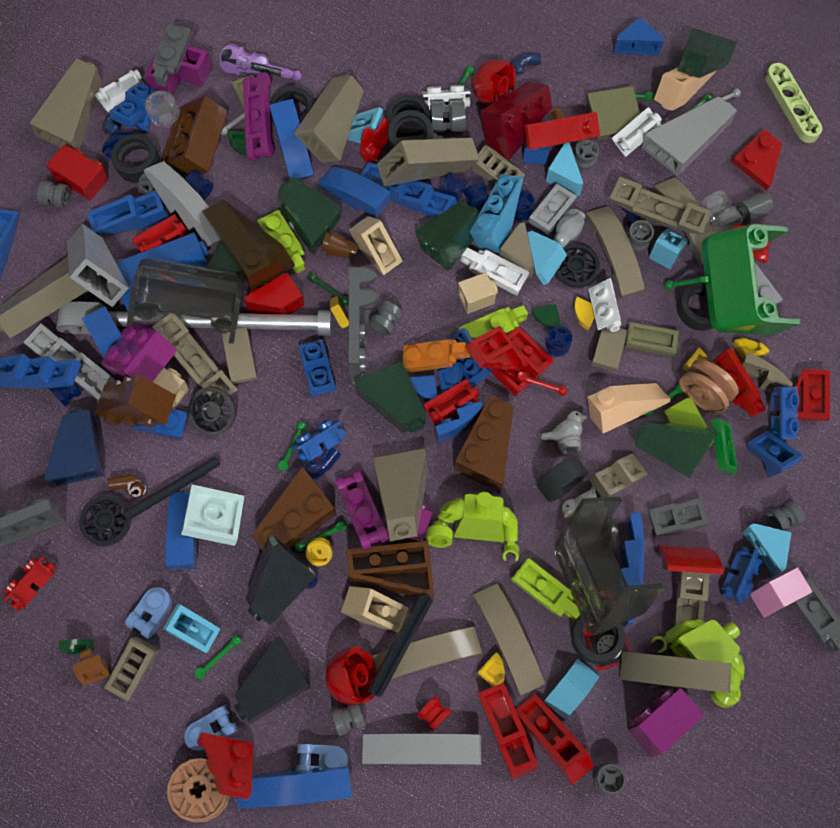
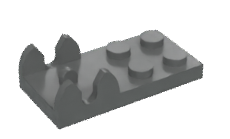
M349 267V371L351 382H361V373H366L365 325H369L372 316L377 315L372 310H363L361 308L375 303L378 299V294L374 290L360 287L361 284H369L377 279V274L373 270L362 267Z
M38 499L29 503V506L26 508L3 513L0 518V548L65 523L66 520L63 512L49 499Z

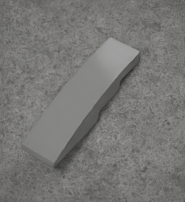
M164 161L144 170V173L169 212L177 211L188 230L195 228L207 247L220 241L202 213V210L209 206L176 171Z
M41 323L23 342L25 346L39 357L49 356L54 361L75 358L81 363L74 383L98 401L104 385L116 381L83 353H79Z
M363 734L362 764L481 765V735Z

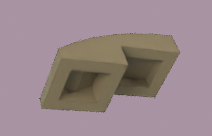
M247 327L222 331L231 383L236 384L256 380L257 376Z
M607 327L601 329L591 365L616 373L627 330L620 328L616 332H611Z
M747 353L741 361L750 376L761 379L759 389L771 393L773 392V387H792L793 385L789 378L779 369L755 355Z
M632 453L617 460L612 466L595 473L589 480L602 499L606 500L646 477L648 473Z

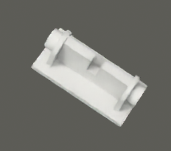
M130 70L128 74L119 78L118 82H112L104 88H99V92L96 93L95 97L105 110L110 112L114 106L119 105L125 100V92L139 82L143 83L142 77L138 70Z
M452 85L450 90H441V87L433 86L427 87V91H422L423 97H427V100H424V102L429 106V110L431 102L448 101V103L451 101H464L465 109L470 107V97H465V94H471L468 88H464V85Z
M647 107L611 139L626 157L644 142L645 136L649 131L661 126L660 121L662 119L657 113L653 114L650 108Z
M609 278L589 288V294L597 329L601 330L607 327L611 332H616L620 329L621 318L612 281Z

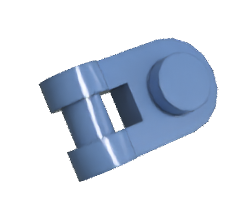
M159 587L148 590L135 610L127 617L125 626L130 629L136 628L141 631L143 637L150 639L172 605L170 594ZM146 612L152 615L148 622L142 619Z
M226 705L217 708L187 728L184 739L190 749L204 751L203 746L199 747L197 744V738L201 732L226 738L238 732L235 723H231L228 717L229 710ZM218 721L221 730L214 733L211 724Z
M298 744L297 753L300 754L299 765H296V771L319 767L322 770L348 765L346 752L338 746ZM311 754L320 755L319 766L311 765Z

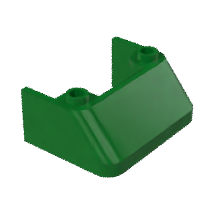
M752 224L713 233L702 241L705 277H709V282L706 283L710 323L716 331L721 333L776 335L800 324L799 319L778 318L775 303L769 298L758 296L753 250H760L770 241L787 233V227Z

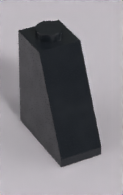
M273 534L268 537L246 596L250 607L248 612L257 621L260 622L263 619L269 625L316 578L311 567Z
M281 636L275 638L235 695L238 703L234 707L242 720L247 718L250 723H253L310 688Z

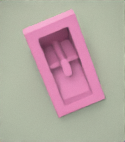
M796 568L755 590L750 596L765 618L813 591L799 568Z

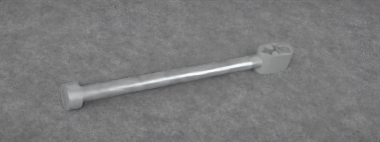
M69 302L59 308L56 329L67 334H90L82 318L104 306L108 311V307L98 302ZM318 310V315L174 312L186 328L238 329L247 327V329L318 330V335L331 336L332 333L331 310ZM108 311L115 325L124 327L131 326V324L152 327L171 313L133 312L129 314L128 311Z

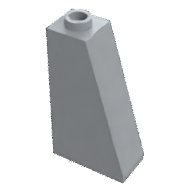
M718 96L649 131L641 148L676 176H679L731 124L737 110L729 102L724 101Z
M82 224L67 241L69 278L113 307L129 287L103 238Z

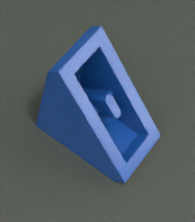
M639 17L617 36L613 51L614 54L659 55L664 37Z

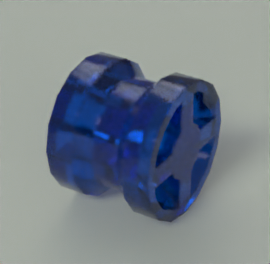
M193 171L185 178V181L203 200L211 194L214 187L213 183L209 179H204L199 171Z
M449 172L441 186L440 193L454 196L458 202L465 192L468 180L458 179L454 173Z
M475 183L464 190V196L469 200L468 207L471 212H481L489 197L487 195L488 188L485 183Z
M520 191L514 217L516 220L525 221L533 213L535 198L529 191Z
M564 326L553 327L548 333L545 344L549 354L556 357L567 354L573 341L572 332Z
M74 384L73 386L48 388L65 407L70 404V400L73 397H79L82 394Z

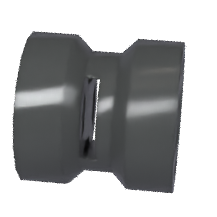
M41 181L37 191L38 203L46 206L54 204L55 207L62 209L67 208L70 201L69 185L60 183L53 185L50 181Z
M644 220L634 222L627 234L634 253L645 252L654 235L652 225Z
M382 301L378 307L377 315L372 316L369 325L378 333L390 336L394 330L393 324L400 320L403 313L393 303Z
M793 499L782 503L780 508H773L766 513L770 526L783 531H789L792 525L798 526L805 521L803 510Z
M347 705L345 708L336 707L330 709L339 737L346 735L352 728L359 730L366 727L359 705Z
M607 764L599 767L594 772L593 784L602 794H617L625 787L626 775L619 766Z

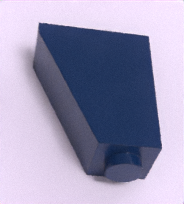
M75 409L70 414L62 415L44 475L45 481L52 488L105 476L96 420L89 409Z

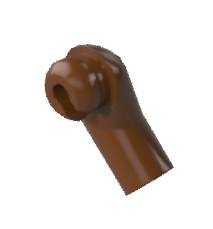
M133 474L108 478L110 491L125 489L134 498H139L145 494L146 487L144 483Z

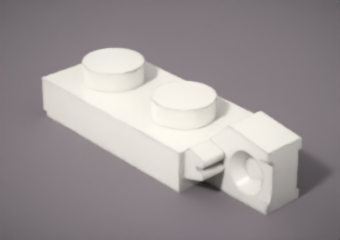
M466 247L461 255L460 261L468 265L469 270L474 272V274L480 275L486 272L489 279H493L497 286L516 296L529 276V272L488 250H485V252L479 250L477 253Z

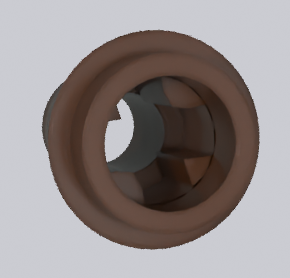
M334 231L333 233L326 232L321 251L326 252V255L354 259L359 245Z

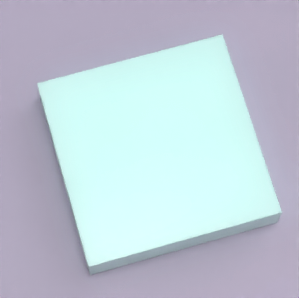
M192 485L181 535L235 546L238 539L244 496Z

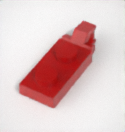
M732 348L726 349L711 361V363L726 371L737 384L739 393L733 399L735 405L746 409L751 418L759 416L766 411L760 399L761 395L758 392V388Z

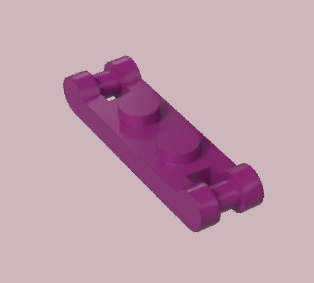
M266 72L258 74L255 78L249 76L243 79L246 152L251 161L260 159V156L271 157L275 152L271 141L268 90L271 82Z
M360 470L352 472L353 475L346 478L341 476L336 478L335 481L361 545L366 550L371 548V544L380 540L382 543L388 541L389 537ZM357 485L356 488L348 491L347 488Z

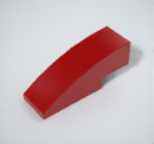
M504 682L479 692L478 697L511 781L538 770V763Z

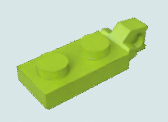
M277 210L257 220L260 228L284 246L295 263L293 267L295 272L298 274L305 270L304 261L301 258L304 255L302 246L280 211Z
M524 305L513 310L507 307L458 328V331L461 328H465L474 340L500 326L508 335L519 327L518 323L527 320L528 312Z
M529 558L511 579L513 583L559 617L565 614L575 622L583 612L580 607L573 603L575 597L571 594L572 591Z

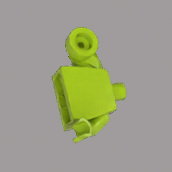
M481 492L478 495L466 494L463 499L458 498L444 504L440 509V514L437 516L439 519L426 530V541L429 542L430 546L437 548L448 547L452 544L453 531L449 528V524L455 522L454 538L494 542L507 541L503 551L504 561L507 560L508 552L516 555V562L519 558L520 548L515 543L518 540L517 517L508 507H504L503 498L494 497L488 492Z
M701 619L684 620L668 630L666 636H656L652 639L651 644L656 643L658 640L664 642V647L658 650L657 653H665L669 648V643H673L670 648L680 658L732 663L730 693L710 691V695L714 703L722 708L732 707L739 701L741 697L739 687L741 680L744 681L745 666L742 656L739 654L740 647L734 641L740 635V630L734 623L728 622L721 627L713 619L708 622Z

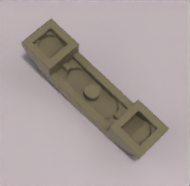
M619 177L610 196L612 202L632 213L661 225L702 235L712 213L711 210L688 202V205L647 191L642 189L641 184Z
M675 177L653 187V190L658 195L688 205L689 202L700 206L691 192ZM709 220L702 235L685 232L690 240L688 247L700 266L703 265L702 241L715 233Z
M609 206L586 212L585 215L594 235L597 234L613 270L612 278L620 297L623 298L644 291V283L634 251L614 212Z
M171 312L152 326L154 330H157L177 349L173 356L201 389L218 387L224 389L230 396L237 391L236 387L222 370L217 368L189 334V330L174 312ZM208 391L204 393L210 398V396L213 394V391ZM218 393V395L215 397V401H217V402L219 401V397H220V394H219V393Z
M680 573L673 627L684 620H703L704 605L708 600L710 574ZM671 650V657H678V656Z
M495 584L473 594L482 617L486 620L509 668L508 672L519 695L521 696L545 685L525 634L499 585Z
M475 627L460 629L410 643L391 680L448 662L460 661L482 654ZM389 650L372 656L377 671Z
M622 651L620 680L730 693L732 663Z

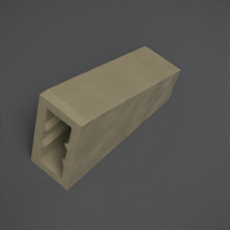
M75 59L30 122L37 137L60 148L65 144L72 149L77 148L80 150L97 99L95 95L99 92L102 83L98 69L94 64Z
M352 75L332 78L295 131L294 135L321 163L341 160L364 91Z
M472 138L400 141L377 163L383 185L391 186L467 171L480 159Z
M68 256L0 305L1 333L5 332L12 338L88 291L69 278Z
M425 448L373 458L376 481L390 541L417 536L428 475Z

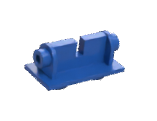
M773 387V392H771V411H780V416H771V433L779 439H797V432L799 430V422L797 420L799 396L797 394V387Z
M327 419L317 425L318 430L311 434L306 432L295 439L296 443L290 446V448L300 451L297 457L301 463L305 461L310 462L324 453L319 445L320 443H323L326 450H329L343 441V437L346 434L341 427L337 428L342 422L340 420L331 421V419Z
M742 547L741 551H737L730 568L739 572V574L735 575L728 572L721 588L723 591L722 596L729 600H732L733 596L736 597L739 606H742L744 599H749L753 590L752 580L755 575L760 574L763 566V560H761L757 548H755L753 554H751L752 551L745 547Z

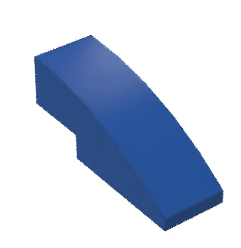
M293 99L269 105L290 181L293 182L314 176L307 147L294 135L300 122Z
M332 166L318 183L319 187L356 211L360 208L374 218H377L390 202L389 190L361 175Z
M155 190L138 198L128 195L87 212L91 230L98 235H106L157 224L170 217V212Z
M190 492L174 493L170 496L165 566L169 571L197 569L198 538L181 535Z

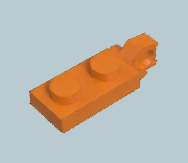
M450 339L404 345L402 369L405 372L453 367L456 359L471 358V354L466 349L465 342L457 343L456 340Z

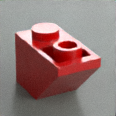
M287 273L272 278L268 284L251 290L244 297L247 310L257 314L290 315L305 306L303 295Z

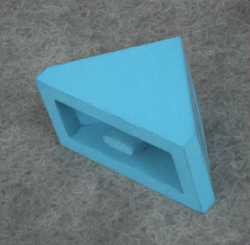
M377 107L356 114L347 140L361 144L365 128L375 132L383 119V109Z
M564 143L548 169L546 182L553 186L559 184L574 195L580 196L583 181L570 143Z
M667 228L658 237L649 258L670 270L687 244L688 239Z
M530 231L527 234L536 275L542 284L546 285L550 282L567 254L560 243Z
M754 523L742 532L753 549L757 548L759 550L761 560H763L764 565L773 577L786 569L791 532Z
M180 604L176 605L163 628L170 635L204 653L209 651L220 631V628Z
M577 659L544 700V703L562 719L566 720L587 696L599 676Z

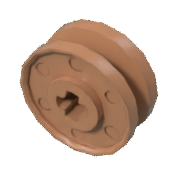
M705 360L694 361L689 368V372L685 373L679 380L683 393L688 398L691 397L694 404L715 414L723 413L729 406V401H733L739 393L737 384L726 371Z
M204 758L190 759L181 764L171 775L167 786V799L172 810L180 818L195 823L209 822L218 817L227 807L231 797L219 794L214 783L215 778L207 767V759ZM198 783L204 787L206 786V790L202 792L201 798L193 794V791L198 788Z

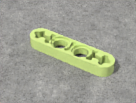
M782 63L772 64L765 76L768 86L798 137L806 143L815 142L822 132L820 121L789 69ZM790 90L794 96L786 97L782 91ZM800 108L804 111L805 115L798 116L794 113L793 109Z

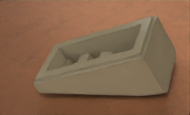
M487 145L478 154L480 160L472 166V171L494 184L499 179V174L502 170L506 171L505 175L518 176L523 179L525 177L523 172ZM493 165H496L497 167L493 171L491 168Z
M139 637L131 638L104 689L127 702L130 701L160 649ZM136 648L146 653V657L134 652ZM131 658L140 663V668L129 663V659ZM123 669L135 674L134 679L122 672ZM117 679H120L129 684V688L126 689L125 687L116 683Z

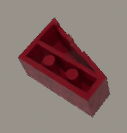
M527 82L481 110L487 146L505 159L510 160L526 141L524 125L541 122L552 109L549 85Z

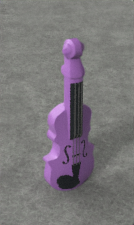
M227 44L220 54V66L227 73L239 75L240 72H247L249 75L253 74L257 77L258 74L266 72L267 74L283 78H293L296 82L302 78L299 70L292 71L289 68L271 65L266 55L256 54V52L252 54L244 51V46L239 47L235 44Z

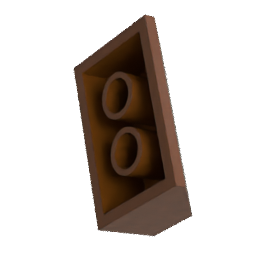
M205 95L178 108L160 162L164 161L180 175L197 177L209 172L213 165L214 152L219 146L220 133L226 124L227 110Z

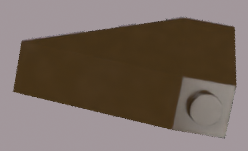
M224 199L202 210L203 215L251 290L295 266V263L280 242Z

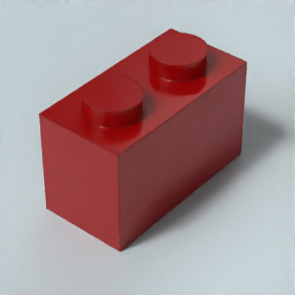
M65 144L46 164L52 178L62 184L69 185L71 190L89 201L94 198L108 181L104 171L105 168L99 161L95 159L91 161L79 149H72Z

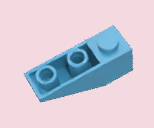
M501 174L470 230L479 250L500 253V248L509 238L523 182L522 177Z

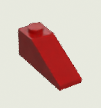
M597 112L524 125L528 150L600 136Z
M536 694L516 708L520 721L571 785L594 768L588 751Z

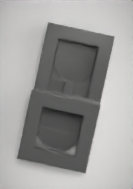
M701 498L677 505L672 503L649 510L656 536L709 525Z

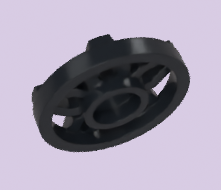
M570 244L563 247L565 252L570 250H576L573 256L567 254L565 259H568V261L563 260L561 265L564 267L560 271L557 269L555 272L557 280L573 288H584L590 285L596 279L600 269V262L596 253L589 247L581 244ZM586 253L590 255L594 262L586 261ZM568 271L569 274L565 276L562 275L564 272ZM594 273L589 279L586 280V274ZM572 275L574 276V281L568 280L571 278ZM577 276L582 277V282L579 281Z
M218 387L200 389L192 396L188 405V416L191 424L200 433L209 436H216L229 430L237 415L233 398L224 389ZM213 391V394L210 396V400L208 397L202 394L204 392ZM218 393H219V394H220V397H219V401L217 402V401H215V397H216V396L218 395ZM199 398L202 399V400H204L205 403L202 404L201 401L199 400ZM224 398L228 401L229 406L221 405L224 402ZM195 403L197 407L201 409V411L198 412L196 416L194 415ZM223 409L231 411V414H224ZM202 416L204 420L197 422L198 419ZM222 418H230L227 425L224 427V421L222 420ZM215 421L219 422V429L215 425ZM209 422V425L213 431L207 430L203 428L201 425L207 424Z
M102 496L93 499L81 512L79 519L81 533L89 542L98 546L107 547L116 544L125 537L130 529L131 520L128 521L126 517L125 520L118 517L122 509L125 511L128 508L121 500L115 497ZM102 502H113L106 510L99 504ZM94 506L101 511L95 513ZM116 506H118L116 512L113 514L111 511ZM90 511V512H91V515H92V517H94V519H90V520L85 524L86 516H87L88 512ZM116 523H122L124 525V527L115 526ZM93 524L95 525L94 529L86 530ZM112 530L120 532L116 537L112 539ZM98 532L100 541L93 539L88 534H95ZM104 532H108V537L106 541L103 537Z

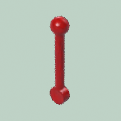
M522 371L518 372L516 376L517 381L520 383L527 381L556 391L560 396L567 394L565 386L557 387L528 377Z

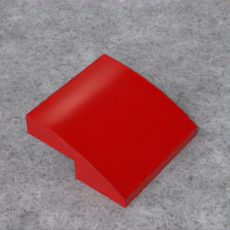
M517 327L507 335L528 363V366L522 370L528 377L537 379L553 364L554 360L520 327ZM491 369V374L515 397L532 384L527 381L523 383L517 381L516 376L520 371Z
M657 545V555L662 557V569L679 572L723 574L721 560L712 548Z

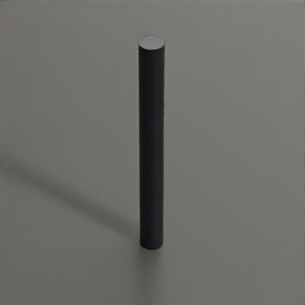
M216 457L211 458L123 512L124 516L128 521L217 468L220 466V462Z

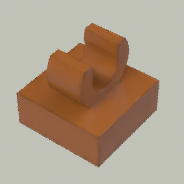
M91 648L81 651V662L72 665L74 675L83 686L111 676L109 666L100 654L93 655Z

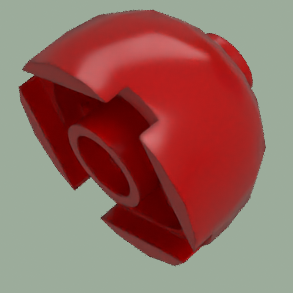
M493 59L484 62L474 73L472 78L474 94L482 104L489 106L509 94V90H514L516 73L514 66L509 65L510 62Z
M360 646L337 652L328 662L325 672V683L329 692L337 701L347 705L367 703L375 696L368 691V688L377 673L376 665L369 652H362L360 650L362 647Z

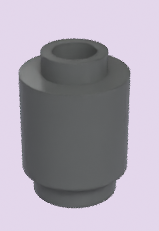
M757 193L736 204V218L744 224H750L769 215L770 211L773 210V201L767 193Z

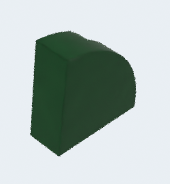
M228 130L227 134L231 147L237 153L247 156L245 131Z
M556 304L532 308V316L537 322L548 327L550 330H561L562 326Z
M91 639L59 641V651L68 656L80 654L81 651L89 648L92 651L95 650L94 640Z

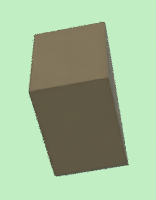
M525 222L519 223L500 248L499 257L529 272L528 278H531L534 271V262Z

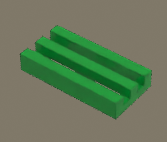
M720 418L711 420L718 469L728 475L736 474L738 468L731 424Z

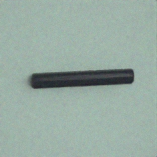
M421 593L416 599L368 688V691L373 695L381 697L385 692L433 603V599Z

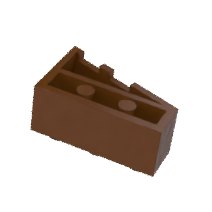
M135 374L133 380L125 377L123 383L116 380L105 384L95 414L103 417L105 423L113 426H119L120 423L136 427L137 424L147 427H154L155 424L167 425L176 395L142 375Z
M490 395L454 466V471L500 494L504 483L514 411L513 405Z
M302 467L259 524L252 537L262 552L271 534L291 549L336 516L334 507Z
M428 541L372 546L366 550L363 548L346 549L350 583L418 597L422 593L434 601Z

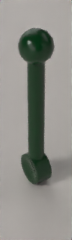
M313 273L307 275L309 281L318 284L333 296L338 295L344 306L349 305L348 296H342L319 280Z

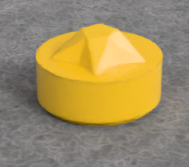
M320 537L312 539L305 550L307 560L315 566L326 565L333 555L332 544L327 539Z

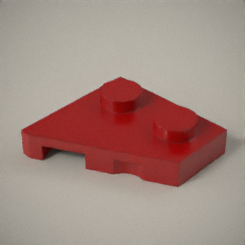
M763 129L734 157L732 163L767 191L773 182L782 142Z
M500 326L472 340L465 346L480 368L522 371L528 366V363Z
M803 369L794 387H797V394L799 396L797 420L829 422L830 370Z
M201 732L197 738V744L199 747L203 746L207 754L206 764L215 778L214 783L219 794L248 799L252 793L253 743Z

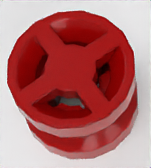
M435 695L421 709L417 717L420 720H425L429 724V729L433 732L449 716L452 710L449 707H444L440 703V698Z

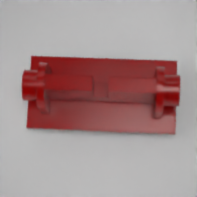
M173 214L133 237L132 240L139 252L142 253L187 236L183 224Z
M464 379L424 403L423 406L433 425L437 426L442 420L454 416L456 410L464 403L470 401L477 402L476 397L479 396V393L475 387L471 388L467 379Z
M42 556L38 559L32 557L22 569L25 572L19 581L14 578L3 590L7 594L3 600L6 602L9 597L13 599L10 605L18 611L22 607L25 608L37 594L29 586L35 583L38 587L42 588L54 575L53 571L56 567L48 561L43 565L41 563L44 559Z

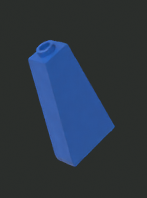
M195 233L116 262L129 287L121 297L128 313L135 312L208 266L204 257L208 255V251L203 240L198 242Z

